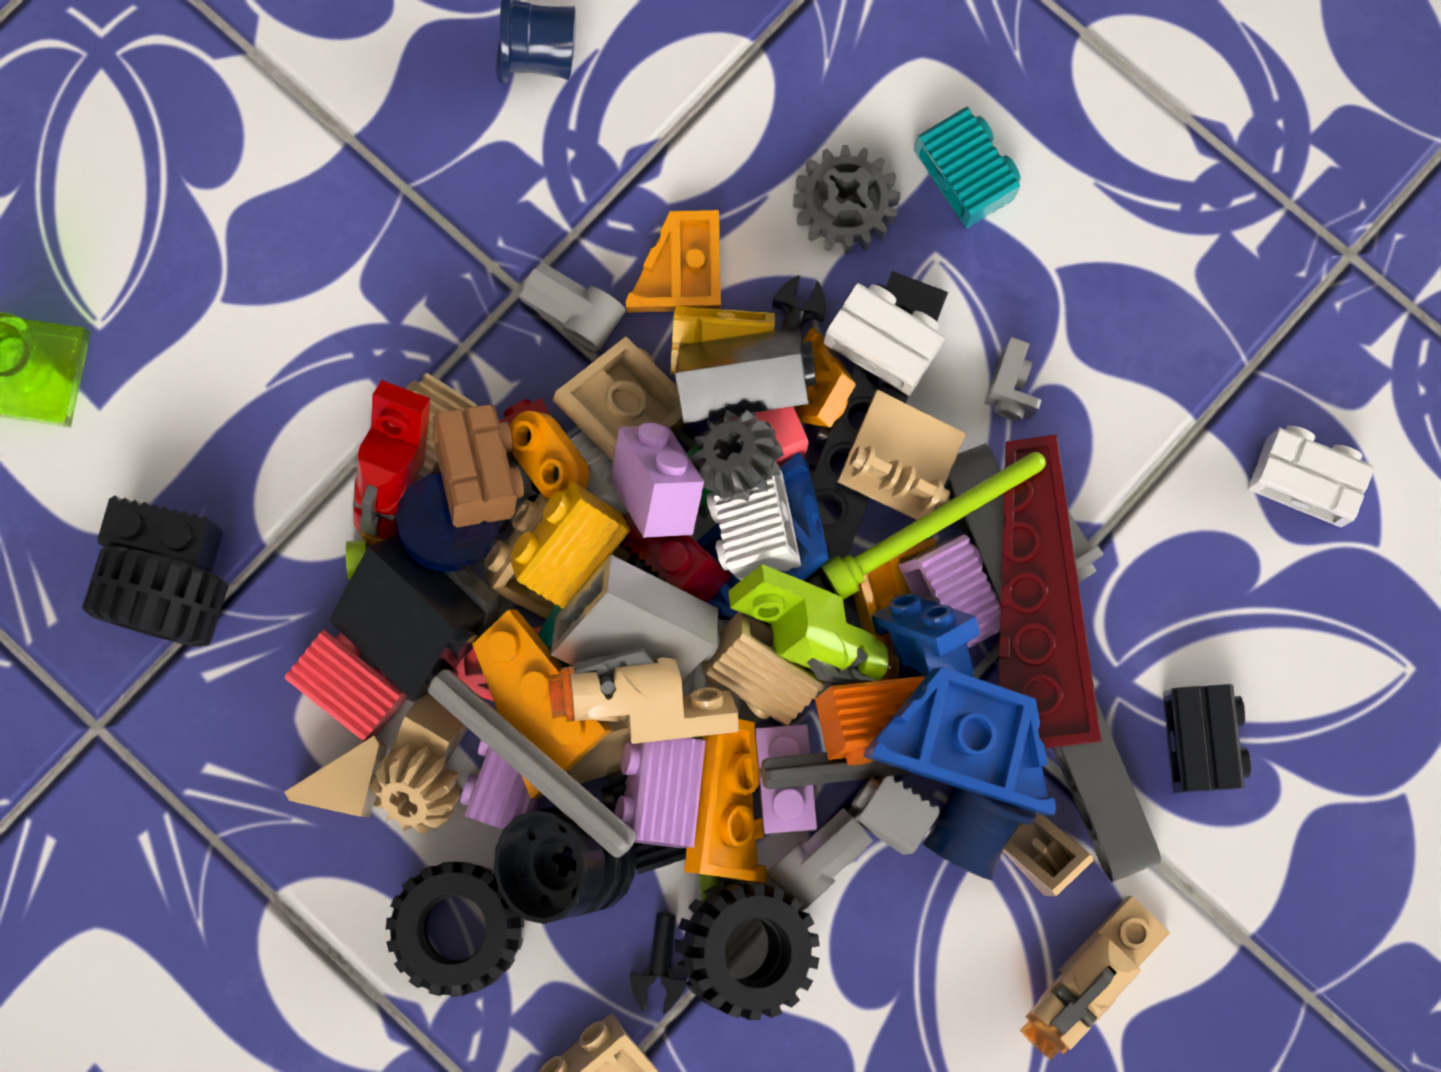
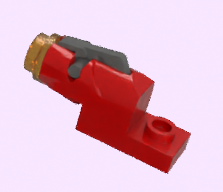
M384 380L380 381L372 394L371 428L359 447L357 473L354 483L353 524L362 539L367 540L369 544H376L403 532L406 511L411 501L412 484L425 462L430 398Z

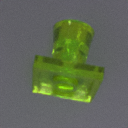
M0 312V417L71 428L91 333L84 327L23 319L10 313Z

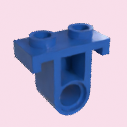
M917 594L899 595L889 602V606L871 615L876 634L884 635L890 632L901 678L927 676L933 668L945 667L974 677L967 642L980 635L976 616L954 609L949 605H942L924 599Z

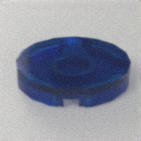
M441 473L427 475L413 483L399 500L396 514L398 538L404 545V550L410 558L428 569L445 572L462 570V566L470 565L473 562L477 564L485 559L497 542L500 521L488 523L482 521L480 524L463 527L453 526Z

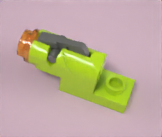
M764 564L758 566L729 590L730 608L770 623L777 655L812 669L819 680L847 685L896 679L900 666L898 655L892 651L888 643L876 639L875 635L846 623L843 597Z

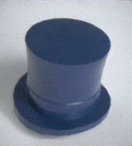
M502 0L500 7V40L496 60L498 81L507 84L510 72L537 73L569 80L576 43L575 6H541L516 0Z
M954 786L943 812L922 843L929 850L951 864L981 878L992 880L996 866L1009 838L1012 837L1020 823L1032 825L1037 815L1032 811Z

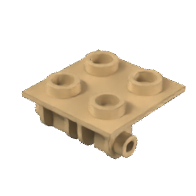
M876 390L837 482L910 518L918 520L934 511L935 507L939 508L947 502L950 491L945 489L944 485L966 433L880 390Z

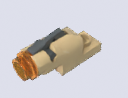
M642 647L576 662L572 666L561 668V674L548 675L552 718L565 717L566 722L580 720L618 722L619 716H626L632 744L739 732L738 712L730 690L721 691L717 688L705 687L696 689L691 694L683 695L681 675L676 660L665 657L651 658Z
M1127 896L1058 970L1061 975L1025 1016L1028 1022L1019 1031L1050 1061L1059 1052L1065 1055L1141 972L1139 966L1163 942L1170 932L1133 896Z

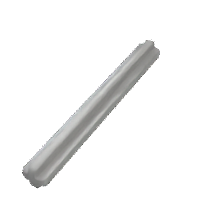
M444 669L433 677L428 688L429 694L613 857H621L632 847L637 836L630 827L452 671Z

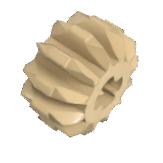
M408 743L403 748L387 754L379 763V768L375 772L373 781L369 786L371 791L377 795L373 805L385 809L388 813L386 821L395 819L400 823L404 832L413 827L417 832L424 835L429 829H438L441 824H445L454 813L453 809L463 791L456 784L459 773L455 770L447 769L445 766L446 757L436 758L432 755L428 745L418 750L414 745Z

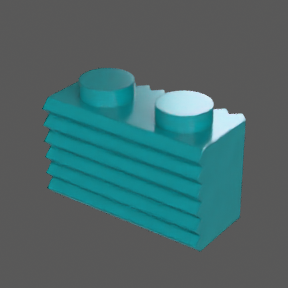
M967 106L919 134L913 151L964 227L970 228L981 219L1011 203L1020 188L1019 181L1021 177L1014 161L1007 155L1002 157L998 153L997 148L993 146V133L986 120L981 116L975 117L972 115L970 108Z

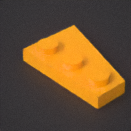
M508 609L472 644L498 713L566 772L613 730L607 721H574L568 672L556 657L551 655V651L517 609ZM523 777L531 799L539 798L543 795Z
M738 718L739 732L701 736V740H705L706 743L694 847L686 848L684 872L767 883L766 865L758 864L756 839L764 838L762 818H754L752 792L759 785L755 723Z

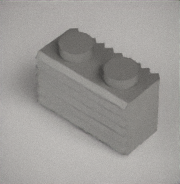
M893 776L885 777L880 781L871 777L870 780L864 783L851 803V806L858 810L854 819L864 829L902 855L915 852L940 814L938 806L931 807L929 800L922 801L920 794L913 795L911 788L904 789L903 783H895Z

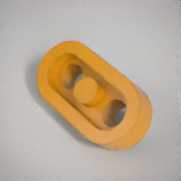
M526 411L513 419L509 426L513 444V451L511 453L544 497L550 499L556 492L567 490L571 482H575L584 489L587 488L589 482L588 464L552 416L541 412ZM529 430H530V431H531V440H530V442L528 443V441H527V436H528V432H529ZM558 467L559 478L555 482L553 474L555 469Z

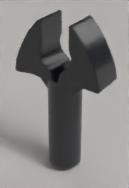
M797 275L778 290L773 298L772 307L783 309L786 315L782 329L799 327L801 335L806 321L810 319L820 322L824 321L826 305L822 287L819 281H816L811 300L804 303L801 308L797 307V300L794 297L800 282V275Z
M662 911L656 914L650 967L642 974L630 973V983L634 996L643 1011L646 1010L647 989L655 982L657 976L661 978V984L666 988L667 992L663 1014L667 1013L675 1005L687 983V979H676L670 970L676 926V915L671 912Z

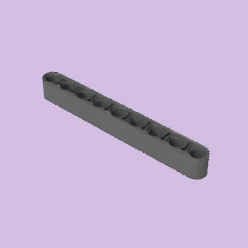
M986 443L957 454L944 485V488L950 491V501L1000 472L993 452ZM1004 493L958 520L963 534L970 538L969 543L973 544L982 556V572L987 575L986 581L991 584V589L995 591L1000 606ZM1096 700L1102 742L1052 749L1098 861L1107 878L1111 882H1115L1160 864L1161 856Z

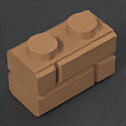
M492 405L471 407L466 411L458 409L438 412L433 416V441L453 526L463 527L480 524L482 521L488 523L511 519L515 515L516 499L524 496V488L519 467L510 468L506 454L513 451L512 436L508 422L499 423L495 406L493 407Z

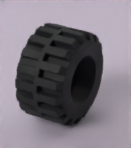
M110 546L100 550L82 609L95 619L122 628L188 646L202 647L211 644L229 585L213 573L176 560L136 549Z
M443 862L439 865L429 866L420 870L419 875L409 878L402 885L404 890L399 896L394 897L390 907L394 908L392 916L386 919L385 930H390L391 941H386L389 953L394 952L397 962L394 965L400 973L405 972L411 978L408 982L417 988L423 987L428 989L429 994L458 997L475 993L493 984L501 978L500 976L505 971L510 969L515 961L514 957L517 951L521 949L523 942L521 931L522 927H524V919L509 908L499 892L493 870L466 862ZM453 896L464 897L476 903L481 909L486 922V935L482 946L472 956L462 960H450L442 957L432 947L427 934V922L432 909L440 901Z
M731 880L723 882L724 887L722 888L716 886L708 888L704 891L706 895L704 901L694 899L688 906L694 913L691 919L681 918L678 929L685 931L684 940H675V952L683 954L684 960L678 962L677 965L680 974L689 978V981L686 983L687 987L692 993L700 996L701 1001L736 1018L741 1016L747 1020H761V1014L770 1018L781 1015L780 1005L784 1004L792 1008L800 1001L799 997L795 994L799 988L809 990L813 980L806 977L809 968L818 969L820 958L812 956L811 953L813 947L820 946L819 936L808 931V928L815 924L810 913L800 911L799 909L803 904L795 897L785 895L784 890L753 881L740 882ZM757 918L764 926L768 937L766 958L760 968L752 975L735 979L729 972L725 960L727 940L739 924L748 919Z

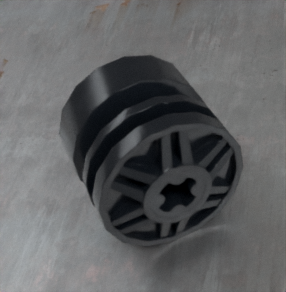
M559 808L538 809L516 816L503 829L495 847L494 873L499 892L511 910L526 921L547 924L611 908L627 894L635 876L636 851L633 844L621 857H613Z

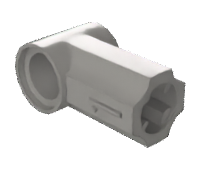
M543 262L531 272L519 296L521 302L563 326V331L569 337L594 352L601 350L626 311L624 306L608 293L593 286H589L586 289Z
M842 808L804 844L800 842L791 849L766 874L779 889L785 891V895L793 896L803 904L799 909L803 912L835 882L833 878L865 851L873 840L854 817Z

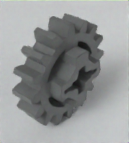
M848 145L842 146L839 157H834L827 148L822 153V164L809 159L805 170L808 176L798 175L795 188L801 192L794 194L793 207L803 209L797 214L796 222L798 226L811 224L808 233V239L811 242L820 236L826 238V251H830L835 242L842 243L845 254H850L854 242H859L860 246L866 251L870 249L872 234L876 238L883 240L888 230L884 223H895L898 212L892 207L899 204L900 192L890 189L895 185L896 175L895 173L882 175L881 172L885 160L881 157L871 164L867 161L868 149L863 148L857 157L850 156ZM873 187L878 196L879 206L877 211L873 208L874 203L868 199L870 190ZM816 188L820 191L819 196L825 201L819 212L814 203ZM850 195L855 198L854 203L850 200L845 201L843 204L837 201L838 196L842 199H846ZM838 226H853V228H843Z

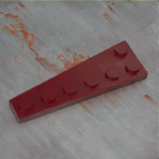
M1057 434L1006 441L1005 468L1032 452L1041 453L1046 460V464L1042 471L1004 493L999 686L1036 699L1040 720L1038 734L1045 749L1101 743L1102 739Z

